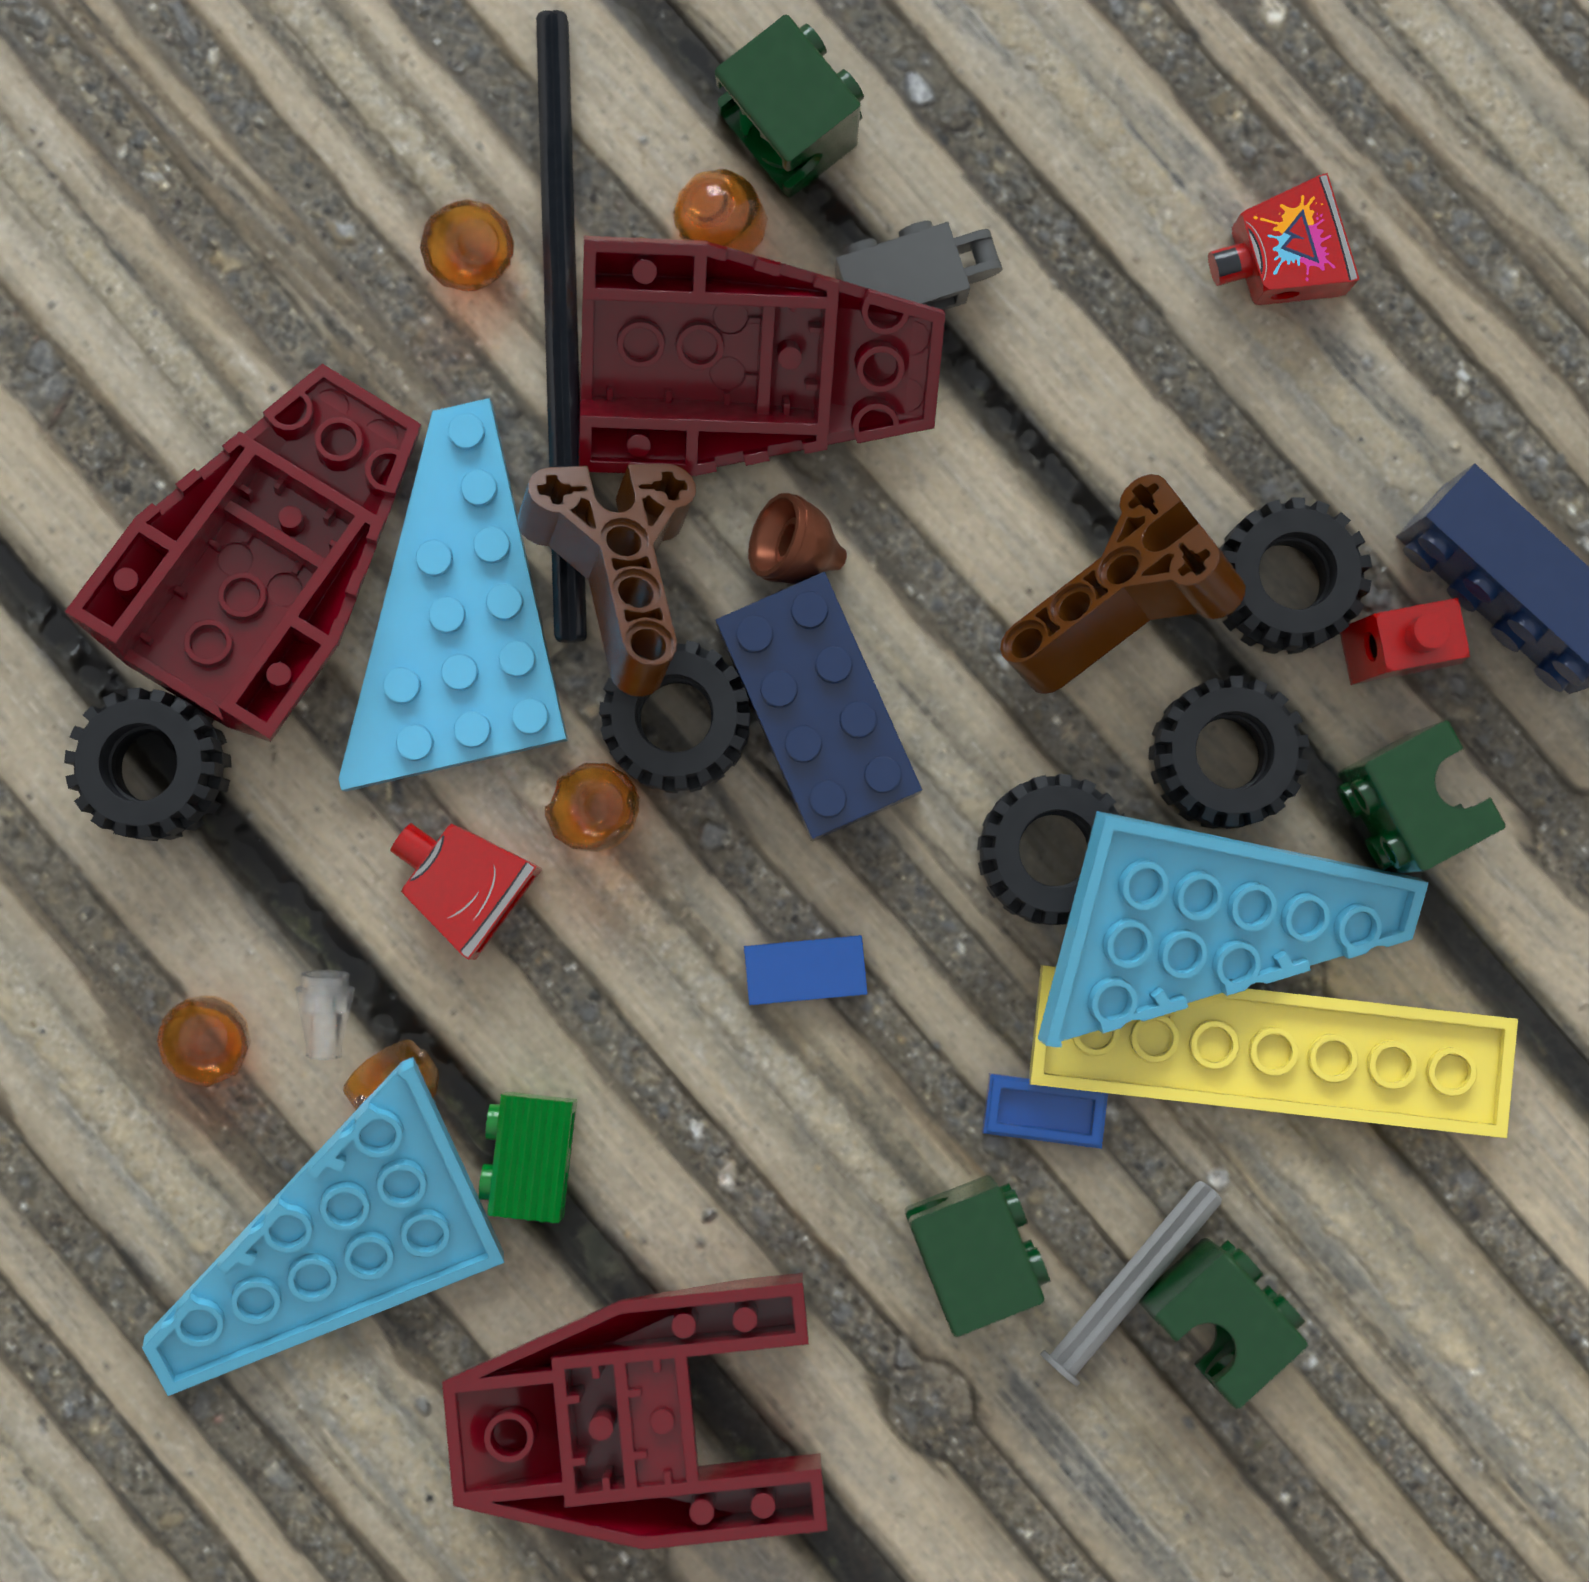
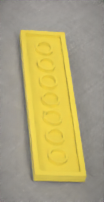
M1041 965L1029 1072L1030 1085L1507 1138L1518 1019L1247 988L1245 991L1228 996L1219 993L1188 1003V1008L1146 1021L1132 1020L1127 1022L1122 1028L1107 1033H1101L1097 1030L1061 1041L1062 1046L1056 1048L1046 1046L1037 1039L1056 969L1053 966Z

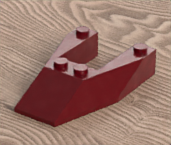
M803 1273L747 1278L621 1299L442 1381L453 1506L642 1550L828 1531L821 1453L699 1466L688 1357L809 1345Z

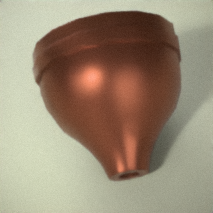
M780 493L770 499L761 510L749 540L748 559L751 570L757 576L771 582L797 584L822 572L840 570L847 558L846 550L836 540L830 521L824 513L797 494Z

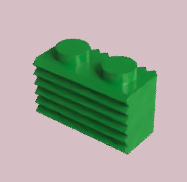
M505 1092L501 1094L500 1105L490 1104L486 1121V1140L496 1141L493 1164H483L479 1182V1199L489 1200L488 1216L550 1223L561 1222L565 1214L577 1099Z

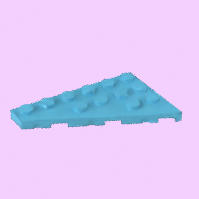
M490 398L432 411L339 775L340 788L345 792L568 741L523 537L518 527V515L494 408Z
M1097 811L1037 1039L1046 1046L1061 1047V1041L1097 1030L1101 1033H1107L1122 1028L1127 1022L1132 1020L1146 1021L1188 1008V1003L1219 993H1223L1226 996L1245 991L1254 983L1263 982L1268 984L1311 971L1310 966L1341 956L1350 959L1366 954L1371 948L1376 946L1390 947L1413 940L1428 882L1413 876Z
M414 1057L402 1061L144 1336L142 1349L167 1396L504 1263L502 1246Z

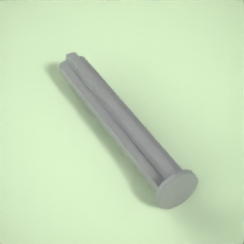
M1196 1182L1054 1351L1049 1354L1043 1350L1040 1355L1077 1387L1081 1382L1075 1376L1221 1205L1222 1198L1205 1182Z

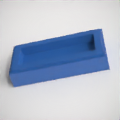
M862 935L744 946L749 1005L867 995Z
M989 1073L982 1126L983 1134L1102 1149L1108 1093L1030 1085L1029 1078Z

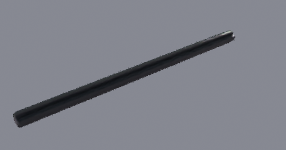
M545 10L539 12L536 16L549 467L579 466L580 386L569 21L567 20L566 13L563 11ZM551 549L554 637L558 642L562 643L585 641L587 637L585 577Z

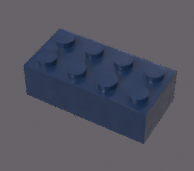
M1474 463L1444 484L1397 534L1396 537L1406 545L1403 548L1405 555L1421 570L1426 572L1433 570L1449 585L1447 592L1450 597L1458 598L1462 608L1470 612L1477 610L1493 625L1490 629L1491 633L1503 646L1514 652L1521 650L1537 665L1534 668L1536 675L1547 686L1558 692L1565 690L1568 694L1589 688V566Z
M825 572L715 619L719 634L746 690L747 697L812 842L921 793L920 783Z

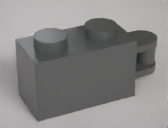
M931 221L911 224L899 231L898 238L879 244L873 238L855 242L843 250L844 255L836 257L835 263L836 279L941 310L966 304L970 291L969 284L993 277L1003 270L989 229L974 231L954 238L949 222L933 226ZM972 251L976 265L964 268L960 254Z

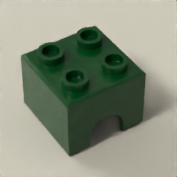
M785 14L715 69L716 86L719 89L723 86L727 91L718 99L719 114L787 197H792L857 146L859 121L862 119L860 101L864 99V94L848 71L842 69L836 73L823 56L827 53V50L816 31L807 23L799 28L793 19Z
M1443 721L1413 731L1340 770L1338 773L1343 783L1337 787L1338 796L1347 812L1353 818L1362 817L1371 834V837L1365 840L1367 849L1381 870L1389 868L1391 872L1399 874L1429 870L1506 827L1491 797L1474 806L1463 808L1461 803L1453 807L1439 796L1435 785L1438 767L1446 758L1464 749L1449 721Z
M985 1175L905 1208L906 1218L945 1318L954 1336L960 1337L1044 1302V1295L1040 1286L1051 1282L1038 1248L1034 1247L1031 1239L1025 1242L1021 1239L1018 1227L1024 1226L1028 1222L1015 1190L1011 1189L1009 1183L999 1186L991 1176Z
M1203 1238L1156 1280L1139 1300V1303L1175 1342L1179 1341L1192 1328L1200 1324H1214V1342L1210 1349L1194 1365L1231 1406L1239 1409L1307 1348V1340L1297 1330L1305 1323V1320L1281 1294L1278 1295L1269 1285L1261 1290L1256 1282L1264 1274L1239 1247L1236 1248L1229 1240L1219 1247L1210 1239Z

